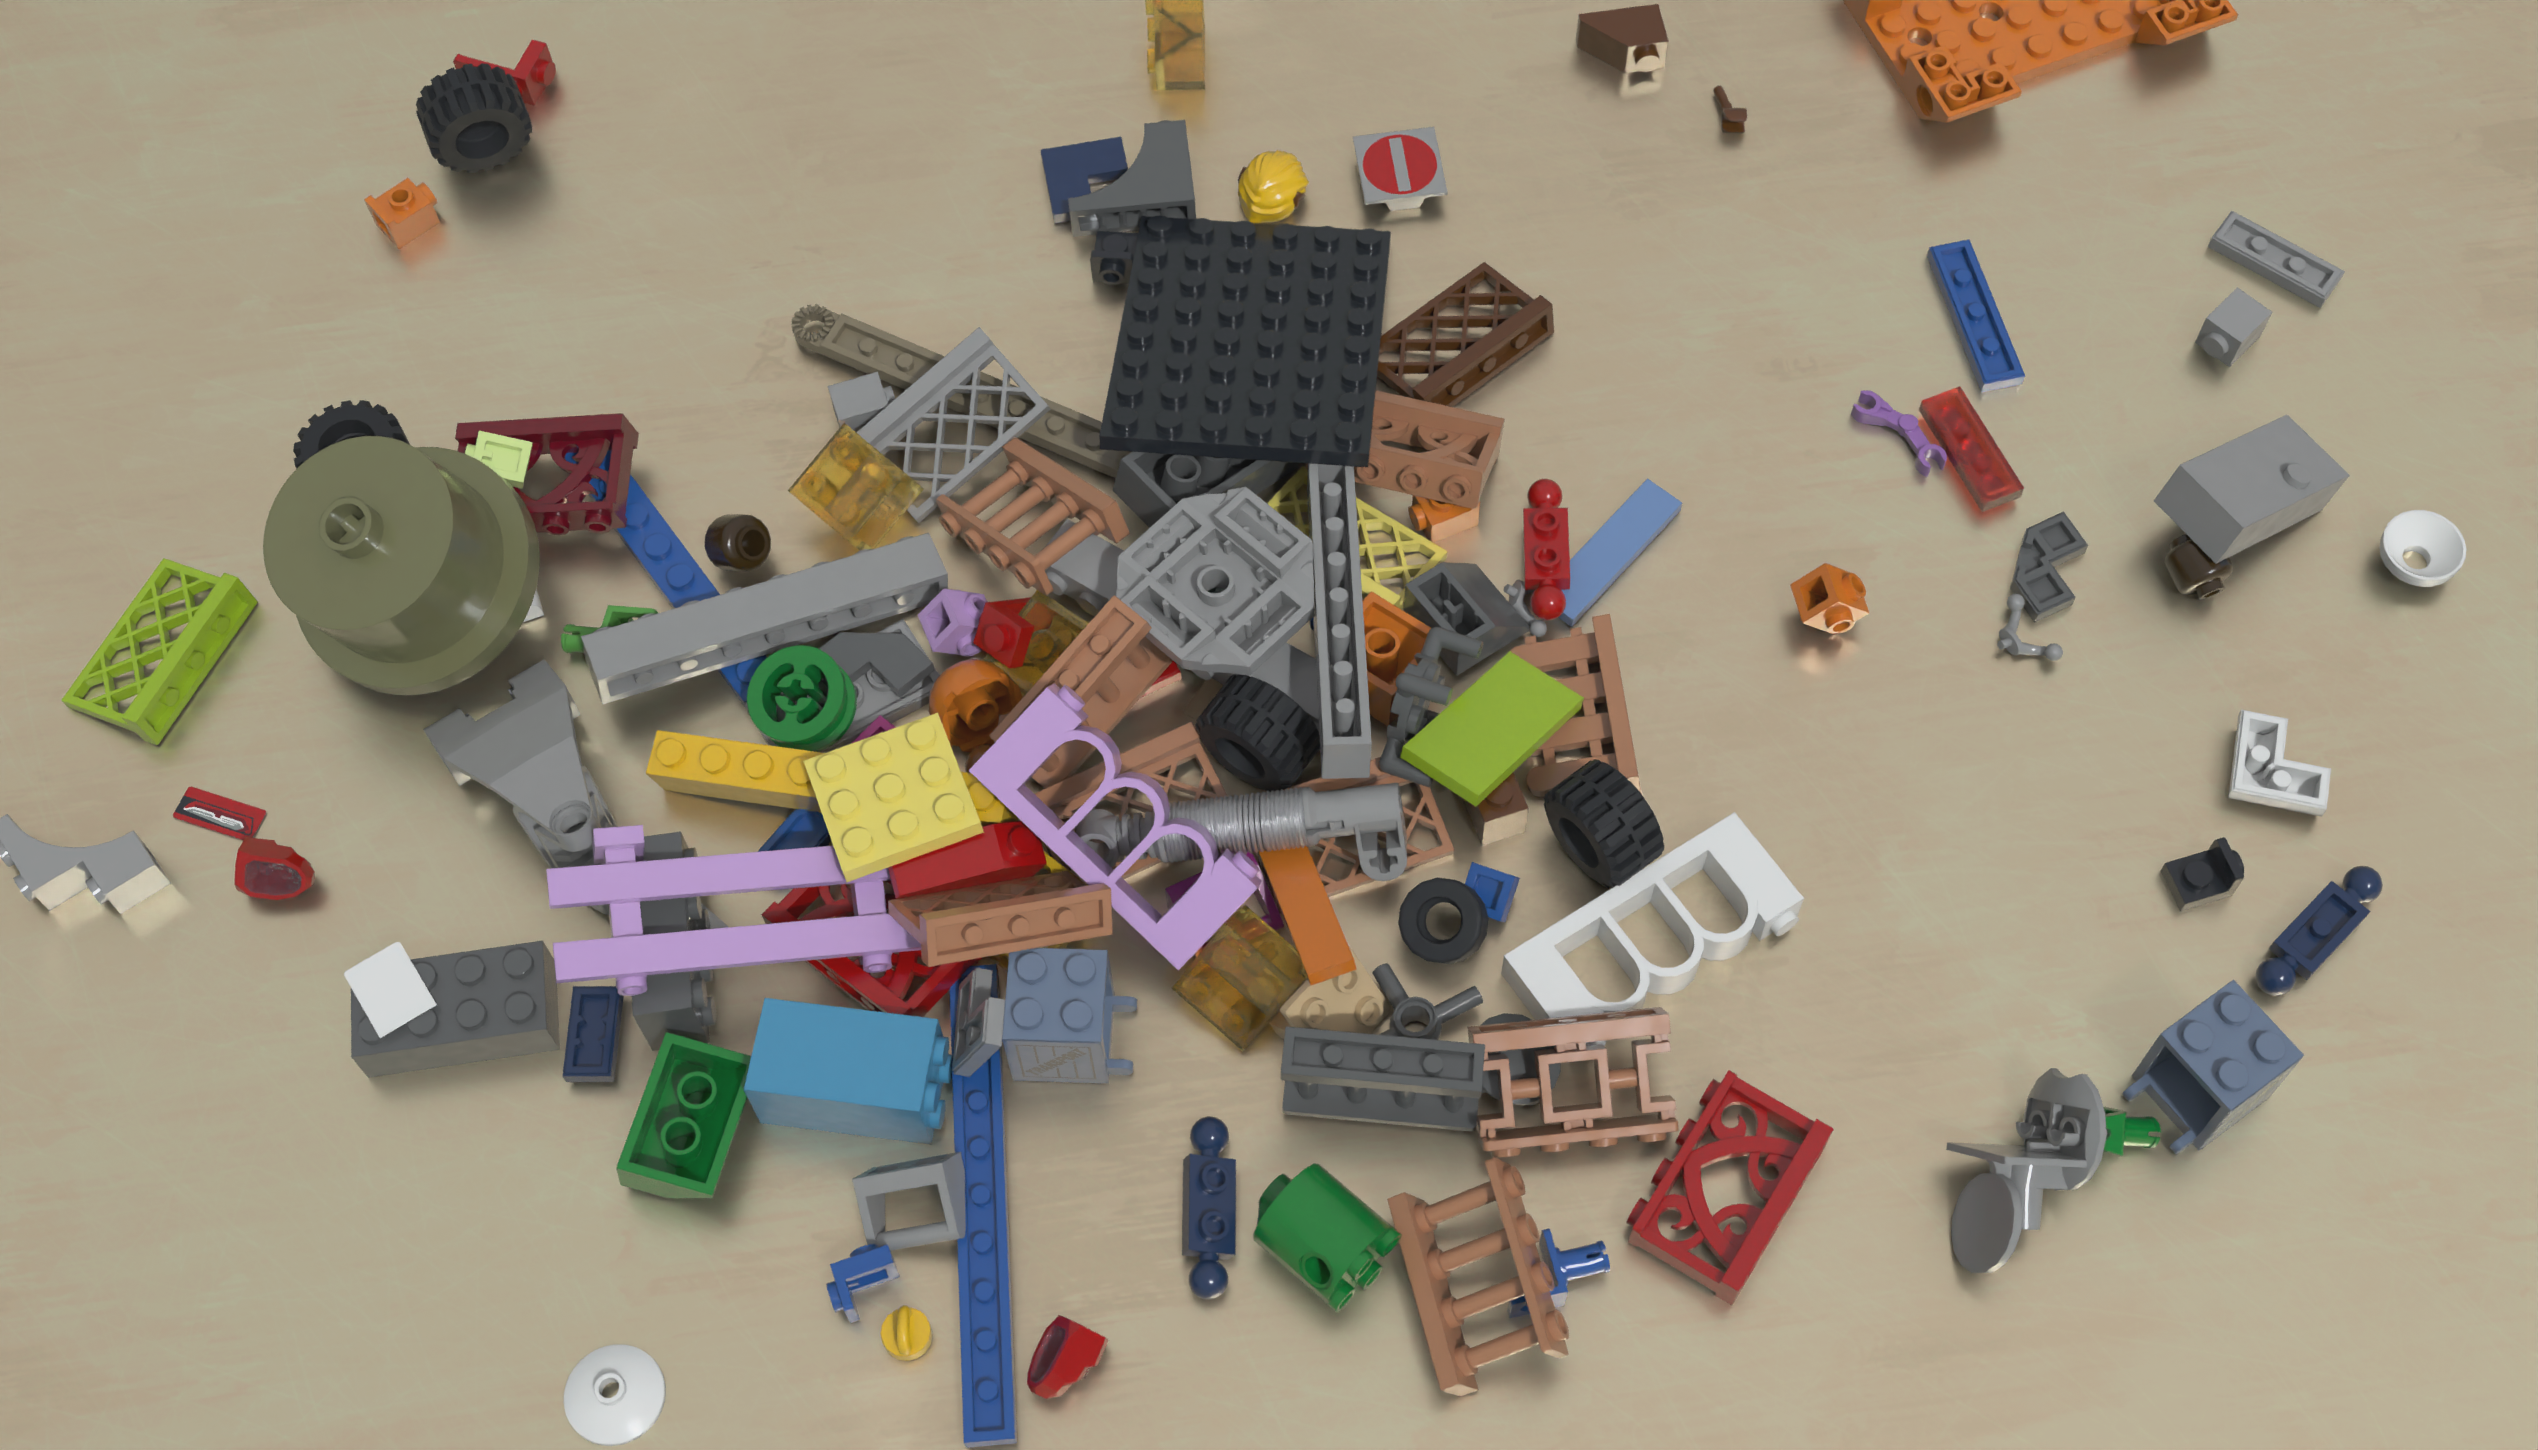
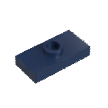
M573 986L562 1075L566 1082H614L624 995L618 994L616 986Z

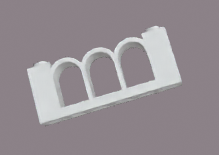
M1734 812L1640 870L1622 885H1616L1505 954L1501 974L1535 1020L1642 1009L1647 991L1653 994L1670 995L1685 989L1694 980L1701 958L1709 961H1724L1737 956L1747 946L1752 932L1760 941L1773 932L1776 936H1780L1789 931L1799 921L1797 916L1804 898ZM1703 869L1736 910L1742 925L1737 930L1729 933H1713L1704 929L1696 922L1671 889ZM1651 903L1682 942L1689 955V959L1673 968H1661L1651 964L1641 955L1618 925V922L1646 904ZM1598 936L1631 979L1635 993L1628 999L1620 1002H1605L1597 999L1586 989L1563 956ZM1604 1040V1041L1586 1042V1045H1595V1044H1603V1045H1605V1044H1606V1040Z

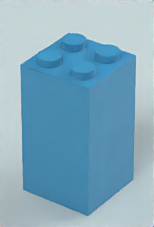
M764 998L744 1092L759 1122L763 1124L931 1145L934 1129H941L944 1123L946 1103L945 1100H940L943 1083L950 1084L952 1080L953 1055L948 1053L949 1038L943 1037L938 1019Z

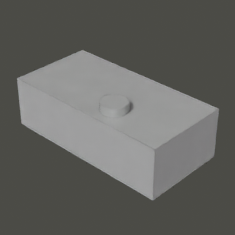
M2285 415L2180 464L2154 499V502L2217 564L2322 511L2350 475L2288 415Z

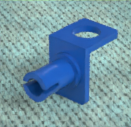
M1550 1229L1542 1230L1539 1245L1543 1260L1553 1277L1554 1290L1550 1291L1555 1308L1565 1306L1569 1280L1610 1272L1608 1254L1603 1255L1606 1247L1602 1240L1594 1244L1560 1251L1554 1245ZM1525 1296L1509 1301L1507 1309L1509 1318L1530 1314Z

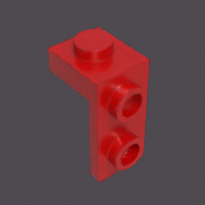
M533 39L515 69L457 54L453 60L456 69L463 68L465 64L479 66L481 63L490 64L491 69L495 67L503 69L505 74H510L514 78L524 103L533 106L538 102L546 86L553 82L556 73V66L552 60L547 43Z
M1048 596L985 602L973 643L1009 669L1022 667L1030 640L1041 639L1044 635L1054 600Z

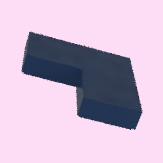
M1121 137L1040 150L1054 224L1071 221L1068 198L1090 194L1089 184L1117 180L1128 170Z

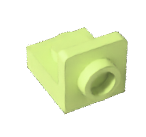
M479 431L476 445L467 444L465 454L491 468L512 487L523 489L533 442Z

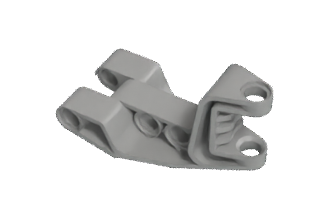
M544 659L509 679L508 682L512 688L508 689L513 700L475 721L468 713L464 715L459 708L423 729L459 786L474 779L496 792L514 806L513 813L550 869L602 865L594 864L592 848L593 829L618 826L590 772L581 763L573 719L581 714L566 685ZM608 904L591 906L599 912L609 915Z

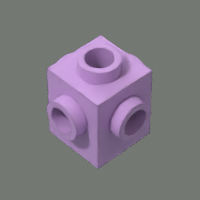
M944 588L918 614L933 652L974 656L982 651L973 641L985 602H988L984 594Z

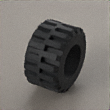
M482 63L479 66L465 64L463 68L459 69L453 67L446 70V74L442 76L437 75L431 79L432 84L424 86L421 90L422 97L417 98L416 106L418 110L416 113L430 152L443 167L450 166L452 171L460 172L467 170V173H477L478 170L482 169L485 171L492 170L494 166L499 164L503 166L510 162L509 159L512 156L517 157L522 152L521 147L526 146L530 140L529 134L532 133L531 119L514 78L510 74H505V71L499 67L491 69L490 64Z
M351 400L341 402V407L333 408L330 405L323 408L324 414L321 416L314 414L308 420L310 426L308 428L302 427L298 433L301 441L294 443L293 452L296 458L293 460L297 469L320 450L337 442L355 437L382 436L397 439L409 445L410 443L397 418L392 413L388 414L385 407L377 404L372 408L369 401L360 400L357 405H353Z
M1240 674L1230 676L1197 718V723L1195 724L1202 743L1224 768L1244 782L1269 792L1292 787L1320 750L1319 731L1301 706L1278 688L1252 676Z
M1595 759L1593 761L1590 760L1549 790L1544 796V807L1549 824L1565 852L1584 873L1607 888L1622 885L1661 856L1664 851L1663 835L1651 807L1639 790L1622 773L1605 762Z

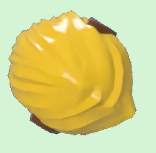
M1280 150L1275 152L1267 151L1256 155L1248 167L1242 168L1238 178L1237 193L1245 217L1251 223L1279 222L1288 218L1292 212L1298 209L1299 202L1306 196L1305 192L1309 181L1305 172H1303L1301 162L1297 160L1295 155Z

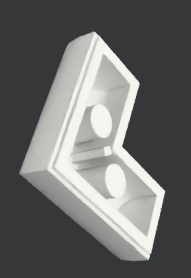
M2241 710L2238 715L2228 798L2322 817L2327 810L2331 768L2284 759L2288 725L2287 718Z

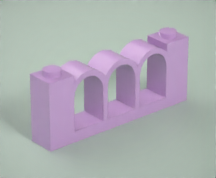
M1054 683L1048 686L969 771L1088 885L1104 883L1110 887L1112 908L1179 970L1258 889L1262 881L1256 874L1260 870L1241 851L1234 855L1227 848L1218 857L1215 839L1207 828L1198 822L1184 818L1168 820L1170 806L1167 794L1161 785L1146 774L1137 772L1120 774L1121 757L1119 749L1112 738L1098 728L1080 726L1089 717L1082 710L1085 702L1067 685L1060 689ZM1072 740L1087 741L1095 746L1104 758L1106 767L1104 780L1091 797L1064 823L1024 784L1063 743ZM1120 787L1136 788L1146 794L1152 802L1155 813L1154 824L1148 835L1113 869L1073 830L1110 791ZM1174 833L1186 835L1194 840L1202 851L1204 859L1203 871L1201 876L1162 916L1121 876L1162 836Z

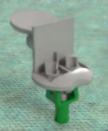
M2050 1068L2034 1084L2027 1098L2023 1122H2016L2017 1132L2020 1137L2024 1138V1146L1947 1142L1946 1150L1985 1159L1990 1166V1173L1979 1174L1968 1182L1959 1195L1953 1212L1951 1237L1954 1253L1961 1266L1971 1273H1993L2004 1266L2015 1251L2021 1229H2040L2043 1189L2077 1190L2091 1180L2102 1160L2103 1152L2123 1156L2124 1146L2154 1148L2158 1145L2160 1137L2148 1136V1133L2161 1132L2159 1122L2156 1118L2150 1116L2126 1117V1111L2103 1107L2099 1091L2087 1074H2079L2068 1078L2057 1068Z

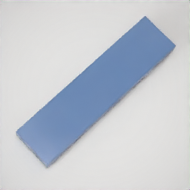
M1647 478L1570 560V589L1562 590L1566 597V608L1558 618L1572 627L1681 511L1682 502Z

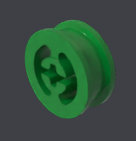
M796 645L778 650L758 666L748 686L747 707L749 715L757 728L777 746L819 752L835 744L847 732L856 713L857 695L851 678L831 656L815 647ZM823 678H826L828 682V697L818 687L819 681ZM818 703H824L825 705L822 708ZM777 705L786 713L784 720L780 722L776 714Z

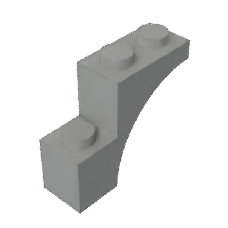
M8 814L0 818L1 859L8 867L14 864L20 874L13 879L27 900L31 901L37 897L49 911L89 888L101 905L109 901L122 914L171 884L150 849L134 830L122 837L99 845L61 847L41 842L23 832Z

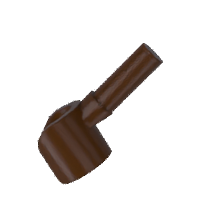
M1716 86L1713 92L1721 107V130L1726 133H1745L1744 122L1747 120V109L1732 108V104L1729 102L1723 87Z

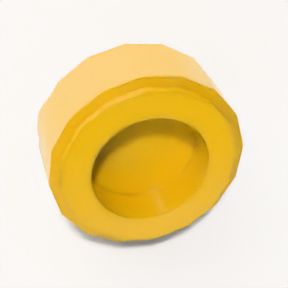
M903 1305L890 1313L882 1323L880 1332L882 1343L887 1352L897 1360L903 1361L918 1359L925 1354L931 1345L933 1336L931 1325L924 1313L907 1305Z

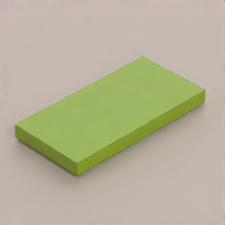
M1509 651L1408 741L1402 748L1401 758L1476 807L1581 709L1584 697Z

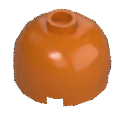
M969 659L960 661L947 668L936 679L930 691L929 714H939L951 747L952 745L959 746L962 751L971 752L977 746L984 744L993 745L995 743L989 735L997 728L999 715L1009 714L1023 697L1015 681L997 665L988 661Z

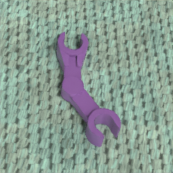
M1861 391L1858 402L1868 405L1872 409H1864L1854 404L1851 416L1857 422L1888 426L1897 430L1899 435L1905 437L1917 455L1915 467L1921 475L1928 477L1931 465L1925 458L1934 459L1938 463L1941 470L1944 469L1947 461L1945 450L1941 446L1930 444L1919 428L1918 420L1915 416L1911 414L1904 415L1893 410L1887 402L1872 391Z

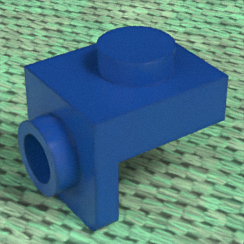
M877 1244L859 1247L850 1253L849 1258L830 1264L835 1281L826 1283L834 1311L844 1310L850 1323L859 1321L860 1318L852 1294L900 1277L888 1244L881 1247Z

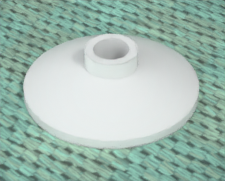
M616 1344L599 1348L586 1355L575 1366L566 1382L564 1409L567 1419L580 1436L592 1443L603 1446H617L632 1442L645 1434L661 1414L666 1396L664 1376L655 1360L637 1347ZM608 1383H618L619 1390L615 1396L611 1398L603 1397V1389Z

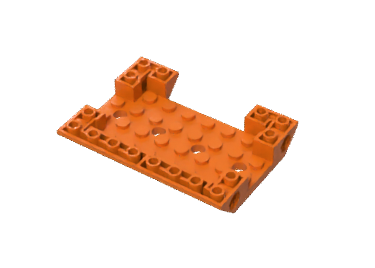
M1843 0L1919 119L1944 123L2020 97L2022 91L2017 85L2019 83L2132 43L2168 45L2235 21L2238 17L2237 12L2228 0ZM1991 13L1997 16L1999 20L1993 21L1989 18H1982L1981 14ZM1920 38L1925 40L1928 45L1921 46L1917 43H1911L1909 39Z

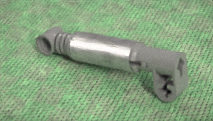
M1399 783L1315 792L1310 787H1300L1294 790L1290 788V790L1285 789V791L1281 789L1275 792L1272 790L1271 792H1257L1250 795L1246 793L1245 795H1230L1224 798L1220 796V798L1215 797V799L1211 797L1205 800L1202 798L1196 801H1178V803L1173 802V804L1169 802L1170 812L1168 820L1175 818L1190 819L1207 828L1215 839L1218 857L1227 848L1233 854H1236L1238 851L1247 854V852L1252 854L1253 851L1258 853L1259 850L1263 853L1264 850L1271 852L1272 849L1276 851L1277 849L1285 850L1291 847L1294 849L1295 847L1300 848V846L1302 848L1314 846L1324 838L1355 835L1360 865L1368 877L1377 881L1393 880L1399 877L1407 867V833ZM1093 809L1075 827V833L1109 866L1113 867L1116 862H1122L1124 856L1127 857L1148 835L1154 824V809L1146 812L1145 818H1143L1142 813H1134L1133 819L1130 814H1123L1122 821H1120L1118 815H1114L1109 811ZM1386 831V848H1380L1377 832ZM1174 833L1164 835L1156 840L1139 857L1140 860L1146 859L1147 853H1149L1151 858H1158L1164 863H1173L1174 861L1182 862L1188 859L1190 861L1192 859L1197 860V858L1201 860L1203 855L1194 840L1186 835ZM1091 839H1099V840L1104 841V842H1103V843H1094V842H1092V841H1090V840H1091Z

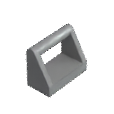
M961 1152L873 1167L852 1179L867 1245L877 1244L881 1247L888 1244L890 1251L965 1237V1169ZM933 1184L938 1185L946 1221L885 1232V1193Z

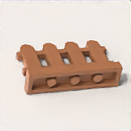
M1610 614L1592 617L1594 632L1582 634L1581 627L1570 629V637L1537 642L1535 635L1524 637L1525 645L1516 646L1510 650L1543 672L1576 666L1578 676L1558 679L1557 681L1584 697L1582 706L1585 716L1569 719L1531 755H1543L1545 765L1532 768L1526 777L1528 789L1535 796L1544 797L1549 790L1594 759L1605 762L1618 770L1642 794ZM1600 662L1601 672L1589 674L1588 664ZM1607 702L1608 712L1596 714L1595 704ZM1614 742L1615 753L1603 755L1601 744ZM1590 746L1592 757L1556 762L1555 752Z

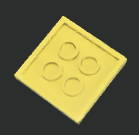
M938 713L803 761L846 882L984 833Z

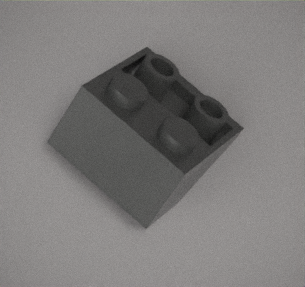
M1441 562L1405 584L1404 611L1431 628L1441 627L1483 641V648L1478 659L1445 648L1441 649L1440 657L1456 676L1529 631V625L1477 564Z

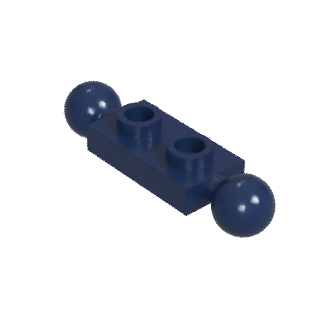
M2356 866L2350 869L2343 878V889L2331 881L2269 947V950L2279 958L2264 960L2256 970V982L2263 992L2272 996L2288 993L2296 981L2295 971L2308 980L2371 912L2361 903L2374 901L2382 891V879L2376 870L2368 866Z
M1207 1116L1196 1121L1190 1132L1192 1146L1200 1155L1189 1154L1183 1159L1182 1255L1199 1257V1262L1192 1267L1189 1273V1286L1192 1292L1199 1298L1211 1300L1221 1296L1228 1285V1273L1219 1262V1259L1229 1260L1235 1256L1236 1159L1219 1157V1153L1228 1144L1229 1131L1222 1120Z

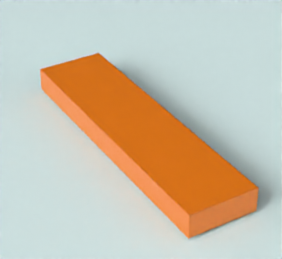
M1300 846V848L1295 847L1294 849L1291 847L1290 849H1277L1276 851L1272 849L1271 852L1264 850L1263 853L1259 850V857L1310 985L1312 986L1357 970L1353 955L1308 847L1302 848Z

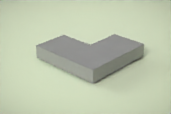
M976 967L959 984L952 1065L953 1074L970 1077L1002 1046L1005 1000L990 997L992 970Z

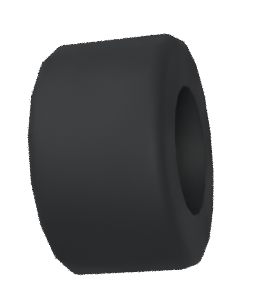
M1437 877L1421 882L1408 892L1400 906L1398 925L1402 940L1412 953L1428 962L1453 964L1466 960L1479 950L1487 936L1489 918L1485 903L1474 889L1454 879ZM1443 902L1455 906L1460 912L1462 919L1461 927L1457 934L1446 940L1437 939L1432 936L1426 926V916L1429 910L1436 904Z

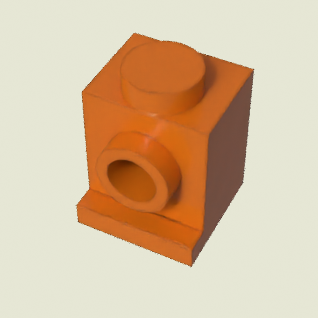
M406 178L376 199L372 195L364 199L375 224L398 249H401L440 223L433 207L438 202L432 191L423 182L416 186L409 178Z
M1413 495L1412 506L1408 507L1409 516L1414 528L1417 531L1423 530L1427 539L1433 543L1478 526L1480 501L1477 508L1472 509Z

